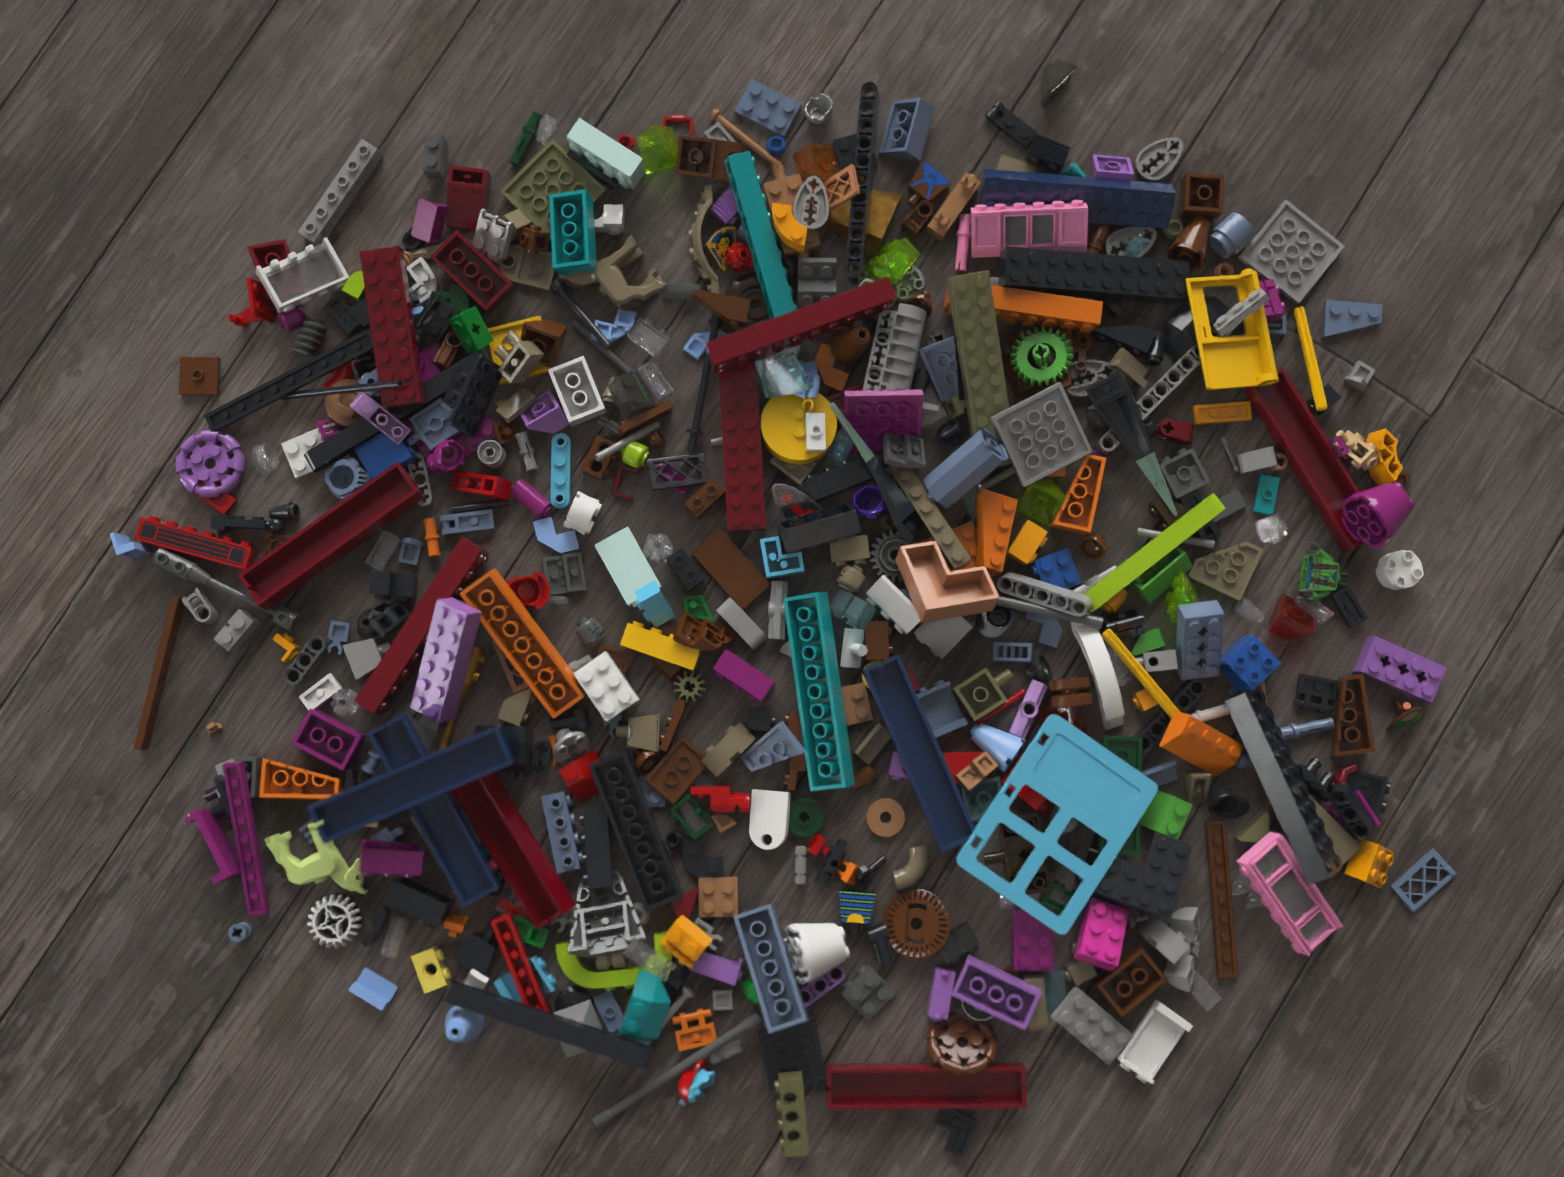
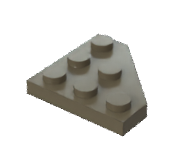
M1246 541L1194 559L1193 567L1188 571L1186 577L1233 600L1240 601L1264 549Z

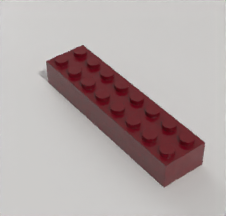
M399 246L359 251L378 382L401 380L403 383L402 388L380 390L382 407L391 409L426 404L404 250Z

